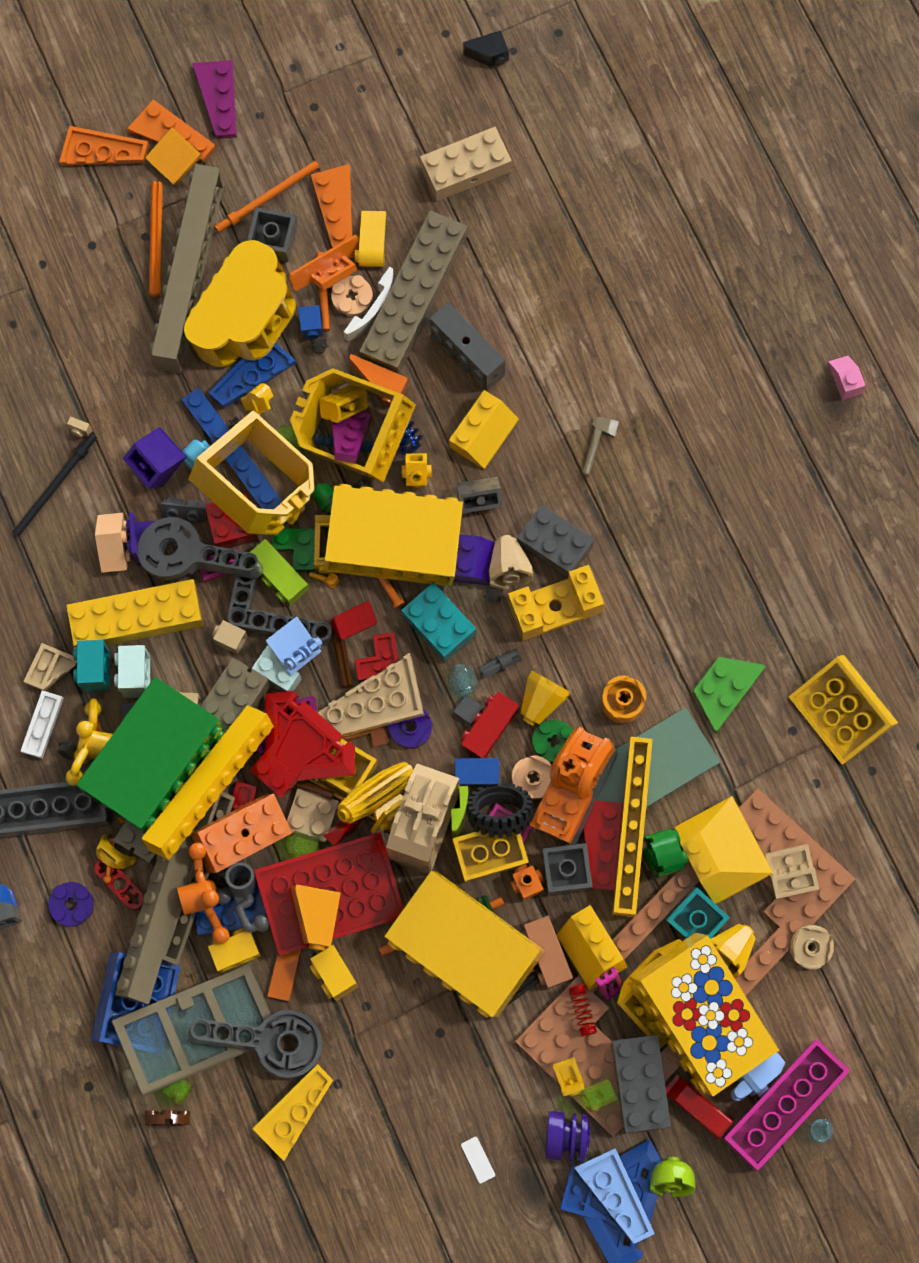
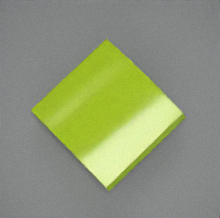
M468 786L459 787L460 808L451 809L453 838L458 837L465 823L469 798Z

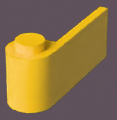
M386 211L361 212L359 250H355V263H359V267H384Z

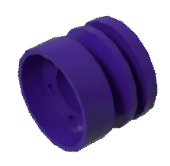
M549 1111L546 1160L560 1161L563 1151H568L569 1162H573L574 1152H578V1162L584 1163L590 1142L588 1114H582L581 1124H576V1113L572 1114L570 1123H565L564 1112Z

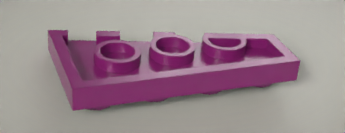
M233 61L192 63L216 139L237 138Z
M362 411L339 423L331 421L335 460L356 463L371 422L372 414Z

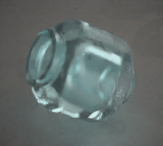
M465 663L453 666V671L447 675L451 691L454 694H458L459 697L474 693L475 688L478 686L474 668L466 667Z

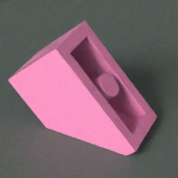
M849 356L828 362L842 400L863 393L866 385L859 367Z

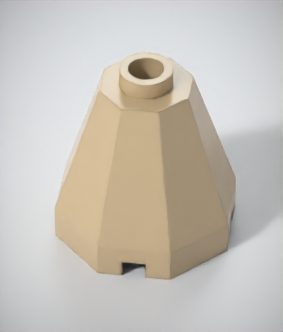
M503 535L495 541L489 569L491 587L508 590V585L515 584L516 589L533 581L532 565L517 539L510 535Z

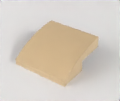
M808 844L764 853L774 873L769 877L776 899L819 889Z

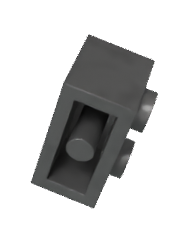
M498 477L456 483L458 501L463 502L462 514L503 507Z

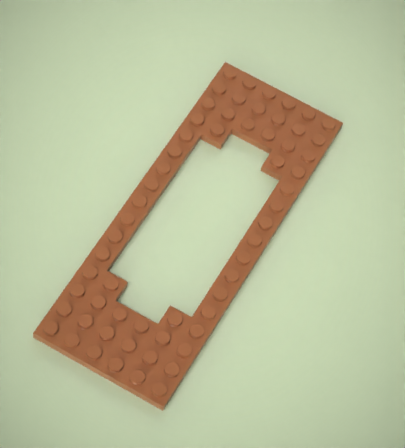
M759 788L739 809L762 853L808 844L819 889L775 899L762 912L778 929L748 960L745 969L736 979L745 996L788 952L793 934L805 925H813L855 880L845 868ZM689 860L684 865V869L677 872L612 940L624 960L700 882ZM768 876L761 880L773 892L770 877ZM579 974L525 1030L515 1043L559 1086L553 1064L574 1057L584 1080V1089L579 1094L571 1097L613 1138L623 1127L612 1041L597 1027V1033L581 1037L579 1029L585 1025H577V1023L584 1019H576V1016L582 1013H574L580 1007H573V1004L579 1001H571L577 995H570L568 990L570 987L585 984ZM585 984L587 994L573 1000L589 998L575 1006L590 1004V1006L576 1012L592 1010V1012L578 1018L593 1016V1018L579 1024L596 1023L607 1012L609 1007L594 994L598 986L589 990ZM668 1046L661 1052L664 1081L680 1066L678 1054L676 1052L673 1053Z

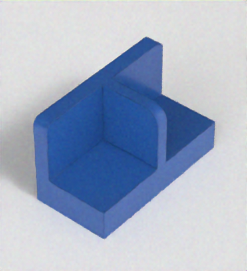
M499 758L455 759V777L459 778L460 785H476V788H479V785H498Z

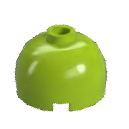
M667 1157L666 1160L654 1166L650 1178V1191L652 1193L663 1196L664 1192L672 1193L671 1197H685L692 1195L693 1190L695 1191V1174L692 1168L685 1162L680 1161L678 1157Z

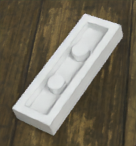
M46 691L41 692L21 748L22 753L43 759L64 699L62 696Z

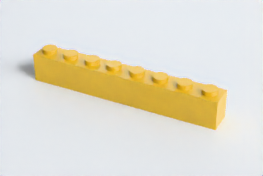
M248 705L244 708L141 838L149 851L167 860L178 851L187 836L192 833L198 822L205 816L213 803L218 800L227 785L231 783L238 771L243 768L249 757L271 732L274 726L267 713Z
M630 737L612 915L635 917L653 739Z

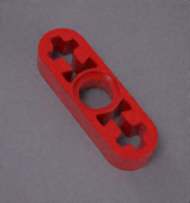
M99 859L95 864L94 870L103 881L106 872L100 873L102 871L100 866L106 864ZM111 867L110 871L115 875L111 877V882L106 885L129 909H141L144 902L143 893L120 869ZM118 878H123L126 881V886L122 890L114 888V882ZM131 886L133 887V889L130 890V892L135 897L140 895V897L138 898L139 904L137 905L135 903L130 905V902L132 900L127 894H125L129 891Z

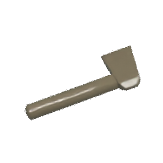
M602 417L593 419L592 426L594 431L582 470L583 476H590L601 433L615 437L619 421Z

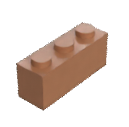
M549 915L525 924L523 927L525 931L521 933L545 950V953L537 962L540 973H537L541 986L546 985L547 990L572 981V974Z

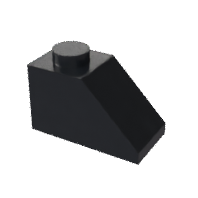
M501 30L463 42L464 56L489 67L499 66L509 61V50Z

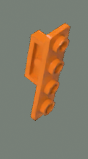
M353 235L291 272L289 277L293 290L298 291L313 282L324 291L356 272V264L350 259L355 257V250H359L358 236Z

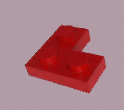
M394 632L373 635L376 656L355 659L358 682H363L373 675H378L386 670V667L399 661Z

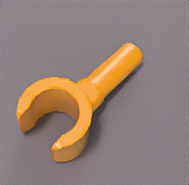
M314 572L309 573V577L321 580L330 588H335L340 582L338 576L332 572L328 577Z

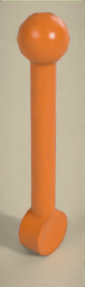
M108 839L110 844L113 847H115L116 843L113 841L114 839ZM108 865L106 867V875L103 877V882L106 884L112 880L110 876L111 867Z

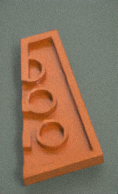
M152 100L127 128L129 133L138 134L148 141L158 143L173 127L203 155L198 160L202 163L216 149L215 144L155 100Z

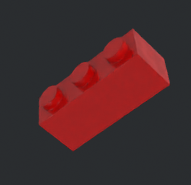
M498 691L495 696L492 694L485 702L486 709L484 712H479L472 722L474 726L470 731L466 730L460 739L462 741L461 748L475 758H486L519 711L517 703Z

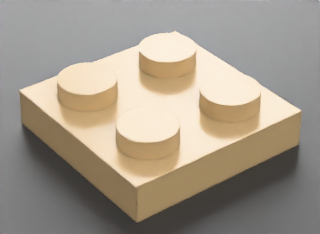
M298 788L287 819L291 832L327 843V839L324 838L323 834L331 829L340 802Z

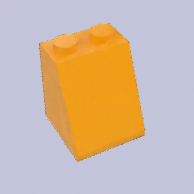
M301 885L292 886L291 893L304 944H309V949L324 951L325 947H331L340 893Z

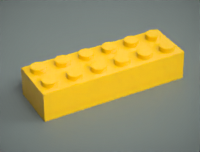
M194 579L67 605L75 648H77V641L104 640L106 645L110 646L204 626Z

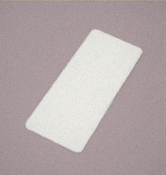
M474 1137L462 1143L461 1147L479 1183L481 1184L495 1177V1173L478 1138Z

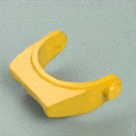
M104 834L96 848L98 859L116 869H124L130 865L133 866L137 862V857L125 855L115 849L108 841L110 835Z

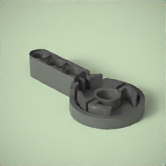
M167 517L155 521L145 529L138 542V558L140 563L151 576L161 580H176L186 576L188 573L192 575L198 569L251 579L259 577L263 572V566L255 554L203 544L200 535L193 525L177 517ZM168 545H178L175 553L168 556L164 555V550ZM210 556H215L212 560L207 561ZM235 559L232 564L227 565L230 560ZM255 563L252 568H247L249 564Z
M294 1010L275 1012L268 1016L258 1027L199 1019L192 1023L188 1031L189 1038L195 1043L252 1051L260 1066L267 1073L281 1079H293L307 1073L318 1061L322 1050V1038L317 1025L307 1015ZM202 1026L205 1029V1035L202 1037L195 1035L194 1027ZM224 1029L228 1034L227 1039H219L216 1031ZM246 1032L250 1037V1041L248 1043L241 1042L239 1040V1033ZM292 1036L297 1043L296 1049L292 1052L284 1051L280 1046L282 1037Z

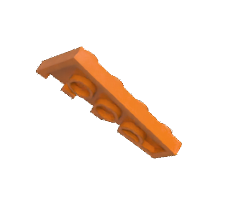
M69 126L59 163L60 166L144 163L149 143L144 140Z
M350 164L311 174L332 248L352 237Z

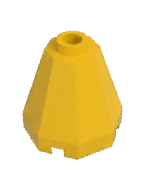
M531 671L527 679L520 713L524 716L522 720L532 726L535 723L541 724L568 699L571 692L540 674Z
M737 924L710 939L735 980L745 969L756 939L754 931L748 925Z

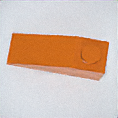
M350 355V365L363 380L400 394H405L409 386L407 377L355 355ZM376 394L382 403L388 406L391 405V399Z

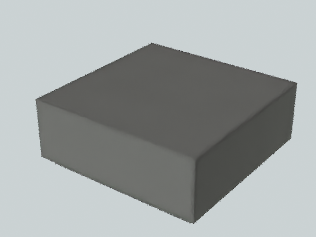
M465 695L453 713L469 725H472L475 716L479 712L481 713L484 707Z

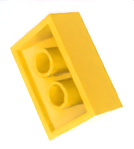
M484 390L449 439V448L485 470L519 421V418L500 399Z
M591 905L571 916L556 934L589 990L598 986L596 979L600 978L603 980L604 973L612 974L611 968L614 967L618 973L628 968Z

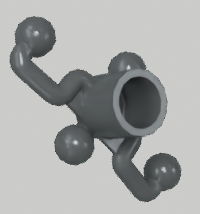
M238 862L215 873L217 876L223 877L228 885V889L222 887L216 891L219 895L218 904H228L233 896L237 903L235 912L244 930L250 933L267 931L270 924L266 915H258L253 923H250L244 909L253 904V895L257 890V882L250 865ZM240 878L249 879V882L243 886L234 885Z

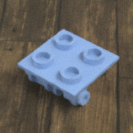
M297 616L266 640V643L290 676L321 652L322 641L319 638H312Z

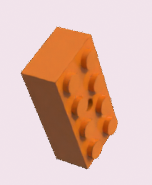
M273 793L265 794L193 831L190 835L194 843H202L206 847V855L202 858L207 872L217 873L292 834Z

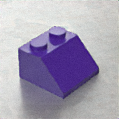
M459 534L454 582L490 585L489 569L495 542L480 536Z

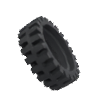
M502 782L501 785H484V789L479 787L468 798V822L472 828L474 827L476 832L480 831L484 836L489 833V837L493 838L495 835H498V838H503L504 834L507 837H512V833L518 835L520 830L525 831L526 827H529L533 816L531 796L522 787L518 786L515 788V784L512 783L507 786L506 782ZM493 803L512 804L520 809L517 813L506 817L488 816L480 811L483 807Z

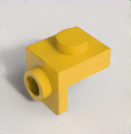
M574 1057L553 1064L563 1096H575L584 1089V1080Z

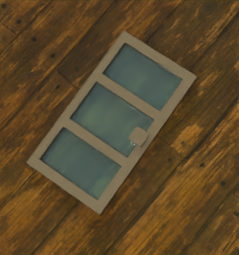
M247 964L112 1020L111 1023L140 1090V1094L144 1097L250 1051L193 1042L189 1038L188 1031L194 1021L203 1019L258 1027L271 1014L251 967ZM202 1026L194 1027V1033L202 1037L205 1035V1029ZM224 1029L216 1031L219 1039H227L228 1034ZM246 1032L239 1033V1040L241 1042L248 1043L250 1041V1037Z

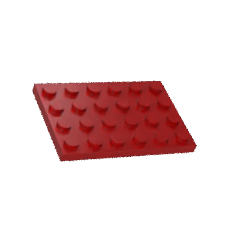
M381 832L253 870L278 956L309 947V944H304L291 893L292 886L294 885L340 893L332 940L394 921L404 909Z

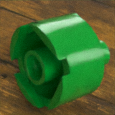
M668 828L643 837V842H646L647 846L643 848L644 856L650 871H656L655 878L658 879L684 869V864L688 863V858L685 851H681L679 845L680 836L677 830L672 831Z

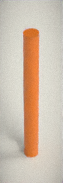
M317 252L316 257L320 256L324 252ZM319 288L322 331L328 332L330 331L327 289L323 291Z

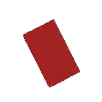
M367 601L333 617L330 624L342 641L376 625L377 621L372 606Z
M363 818L353 823H346L341 820L324 833L323 836L335 846L356 830Z

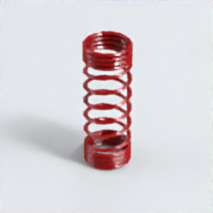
M585 984L568 989L570 995H577L571 1001H579L573 1004V1007H580L574 1013H582L576 1016V1019H584L577 1023V1025H585L579 1029L581 1037L597 1033L596 1026H590L595 1024V1022L579 1024L593 1018V1016L578 1018L592 1012V1010L576 1012L590 1006V1004L575 1006L589 998L573 1000L587 994Z

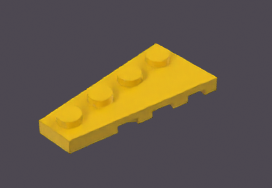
M318 1064L252 1128L283 1161H285L291 1148L333 1082V1079Z

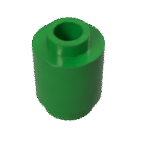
M319 483L314 487L315 490L311 497L323 512L331 515L334 491L328 483Z

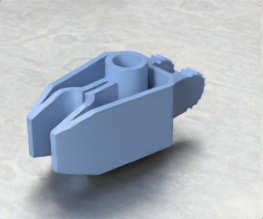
M778 1053L766 1059L738 1079L739 1084L730 1093L731 1099L739 1102L748 1094L751 1097L755 1094L760 1097L769 1089L767 1084L781 1073L786 1062Z

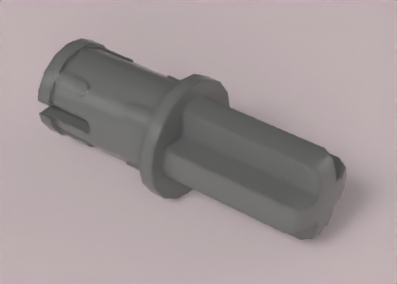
M515 648L502 656L497 655L496 659L479 667L480 673L486 678L500 670L505 671L506 667L522 661L519 651Z

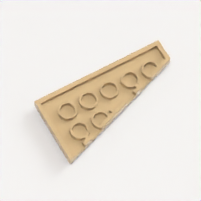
M408 653L397 663H392L386 667V670L360 683L338 700H333L318 713L338 730L343 737L425 716L411 654Z

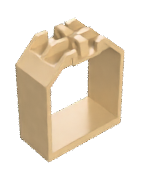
M416 764L408 780L405 794L395 815L386 849L389 861L429 875L431 870H433L451 820V809H455L460 796L459 778Z

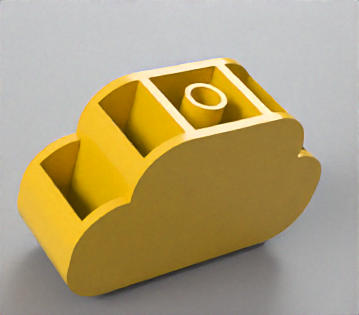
M255 240L245 241L237 245L229 257L224 259L221 269L213 276L207 290L202 292L197 305L190 310L189 317L184 325V332L202 361L214 367H226L233 364L239 357L249 361L261 359L270 352L290 322L296 310V303L286 284V274L273 249Z

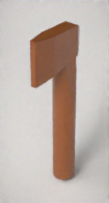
M383 726L342 738L345 741H350L371 734L373 748L390 743Z

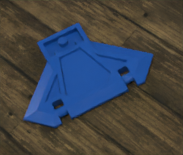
M649 1139L619 1157L651 1224L658 1196L650 1191L651 1172L654 1166L662 1160ZM571 1164L559 1209L583 1216L608 1263H635L640 1260L643 1251L637 1249L638 1242L633 1244L629 1240L628 1246L623 1245L624 1238L627 1235L576 1172L574 1167L577 1165ZM643 1168L648 1170L646 1178L641 1177Z

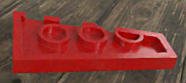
M596 800L584 826L593 889L615 890L623 803Z

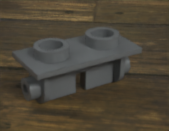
M168 497V499H164L161 503L163 518L177 517L193 522H205L204 511H206V503H203L202 500H188L187 505H183L184 499Z

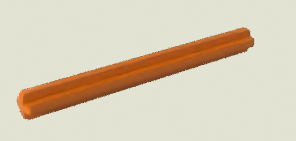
M153 181L151 183L150 297H160L163 185L160 181Z

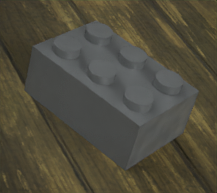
M542 504L517 537V541L522 549L567 579L569 572L578 569L594 545V538Z

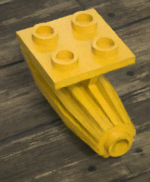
M407 762L398 763L380 771L356 787L338 805L337 814L340 820L346 823H353L374 814L376 823L370 832L374 834L378 830L382 832L392 824L391 821L394 820L403 799V796L400 794L407 786L413 772L412 766Z

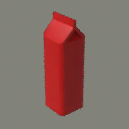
M678 1075L666 1087L667 1097L718 1140L734 1122Z

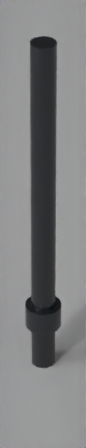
M90 433L85 441L76 447L74 455L15 527L13 532L16 535L20 536L80 459L86 457L89 453L88 449L97 439L93 433Z

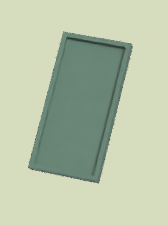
M686 707L637 736L639 738L653 739L646 808L721 763ZM629 742L617 748L618 755L597 801L623 803Z

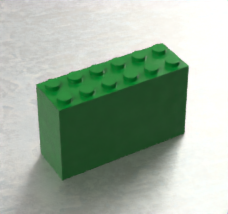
M154 677L76 785L85 795L145 834L210 753L214 744L225 734V728L220 719L157 677Z

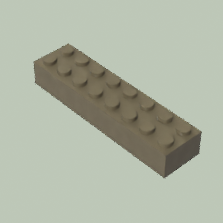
M429 211L360 349V358L400 374L468 236L467 225L434 211Z

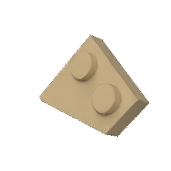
M41 643L23 682L39 690L46 691L77 666V661L74 660V656Z

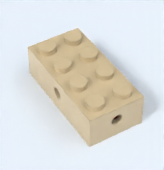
M496 126L420 156L421 169L436 201L512 172V160Z

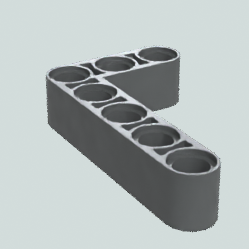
M236 576L228 611L230 624L245 630L247 633L271 637L278 631L275 629L277 623L287 624L295 618L293 616L253 610L257 578L251 579L249 582H243L242 577ZM241 595L248 596V599L245 602L237 601L238 597ZM242 615L244 618L240 623L233 622L235 616ZM298 617L303 626L307 628L312 638H319L322 641L321 646L328 645L331 642L332 631L327 623ZM257 619L265 620L264 624L260 627L255 626L254 622ZM320 630L328 632L324 638L318 637L317 633Z

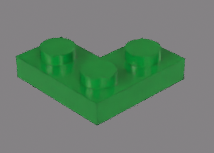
M283 529L278 535H273L272 546L276 551H293V569L296 572H315V529Z

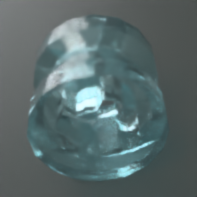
M824 1119L812 1122L808 1128L809 1137L818 1143L828 1141L833 1135L832 1125Z

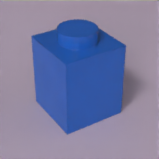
M319 305L298 307L302 338L313 340L323 336Z

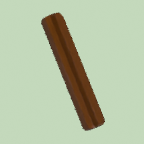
M331 627L342 688H349L353 686L345 640L341 641L333 627Z

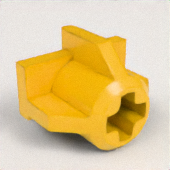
M260 383L246 396L241 397L245 411L255 410L258 415H261L264 411L271 409L269 400L273 397V393L268 385Z

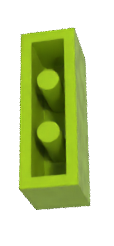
M266 539L249 552L255 554L263 566L262 582L268 588L271 586L277 592L275 593L276 597L283 604L287 602L291 606L309 590L305 580ZM255 563L249 564L248 567L252 568Z

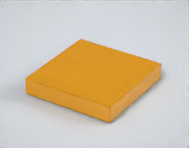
M172 127L145 158L176 186L203 155Z

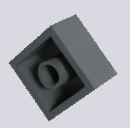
M255 207L247 241H259L271 247L279 261L289 262L298 226L296 215Z
M587 843L542 849L548 896L592 890Z

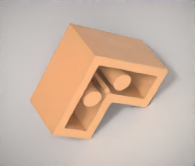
M124 514L98 515L95 539L101 573L127 570L128 562H131V553L128 552L125 544L128 540V533Z

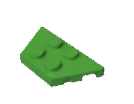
M718 657L693 690V693L701 704L702 710L710 721L715 733L718 732L766 666Z

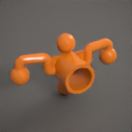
M194 843L189 848V855L194 860L196 882L177 887L184 915L204 910L214 929L212 933L213 941L217 944H224L229 940L230 935L229 931L222 927L213 909L219 902V895L216 892L217 886L215 882L205 880L202 858L206 855V847L202 843Z

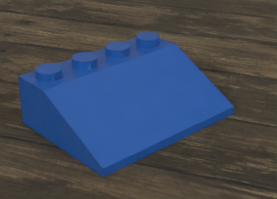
M110 952L91 1041L121 1047L111 1023L112 1020L175 995L181 966L161 962L149 1004L136 1003L115 995L117 982L120 979L127 954ZM172 1006L169 1007V1008H166V1011H167V1013H168L169 1018H170ZM157 1013L124 1026L134 1050L162 1055L166 1033Z

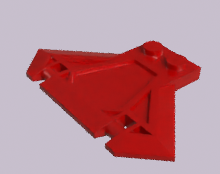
M294 691L265 694V713H267L274 727L266 736V752L250 769L281 799L298 781L355 775V746L350 741L343 745L340 742L343 735L305 701L300 705L295 701L299 695ZM289 709L293 711L291 715L286 713ZM333 749L338 751L335 756L331 753Z

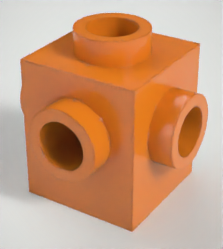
M523 865L515 869V873L512 874L513 881L510 883L515 894L520 893L523 901L543 893L544 889L541 882L544 880L539 869L535 870L533 865L530 867ZM528 879L530 883L526 884L523 881Z

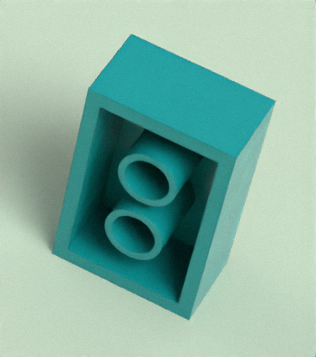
M434 582L401 610L402 617L444 663L477 635V629Z

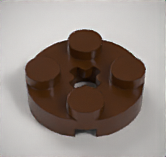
M162 1110L160 1114H158V1111H145V1125H190V1111H177V1114L176 1110Z

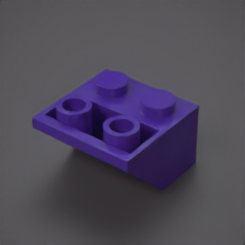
M158 427L134 443L122 459L148 488H158L166 484L186 459V456L161 427Z

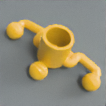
M95 698L90 699L84 707L85 714L89 716V721H82L76 727V732L79 735L78 747L74 753L75 760L71 770L66 773V781L72 786H77L76 784L83 776L80 771L82 764L88 763L90 759H95L113 735L96 731L97 716L101 713L102 708Z

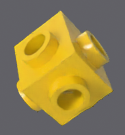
M427 453L406 454V465H402V478H406V486L415 488L427 486L428 478H432V466L427 465Z

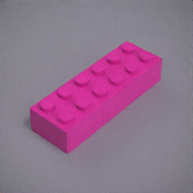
M818 1039L814 1040L722 1140L755 1172L758 1171L850 1070Z

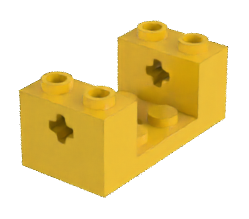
M589 565L572 570L568 574V579L530 592L527 586L508 593V604L522 641L603 613L604 601ZM557 601L562 607L559 611H552L549 607L550 603Z

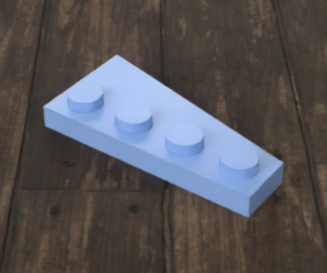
M616 1148L574 1167L579 1176L633 1244L655 1234Z

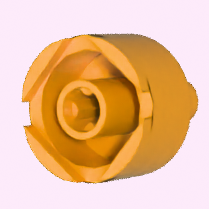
M625 675L617 676L611 679L604 688L601 700L602 709L605 715L614 723L625 724L633 722L643 712L646 692L638 680ZM623 696L624 699H628L627 703L620 701V697Z

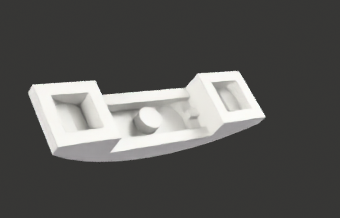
M389 267L378 282L381 294L364 318L360 319L354 316L345 329L344 338L346 341L349 342L361 336L372 327L394 283L393 268Z

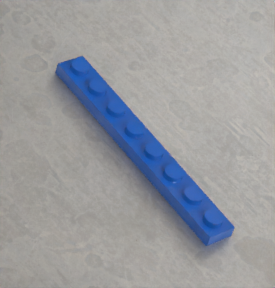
M199 387L181 399L213 444L230 430ZM241 445L225 458V461L261 509L274 510L281 504L282 500Z

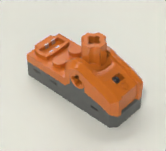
M581 727L572 731L552 764L550 770L551 781L530 824L534 830L567 845H576L618 755L616 747L609 739H601L587 733Z

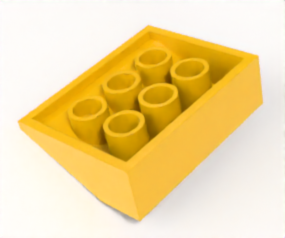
M844 655L837 656L789 696L790 700L842 765L898 723Z

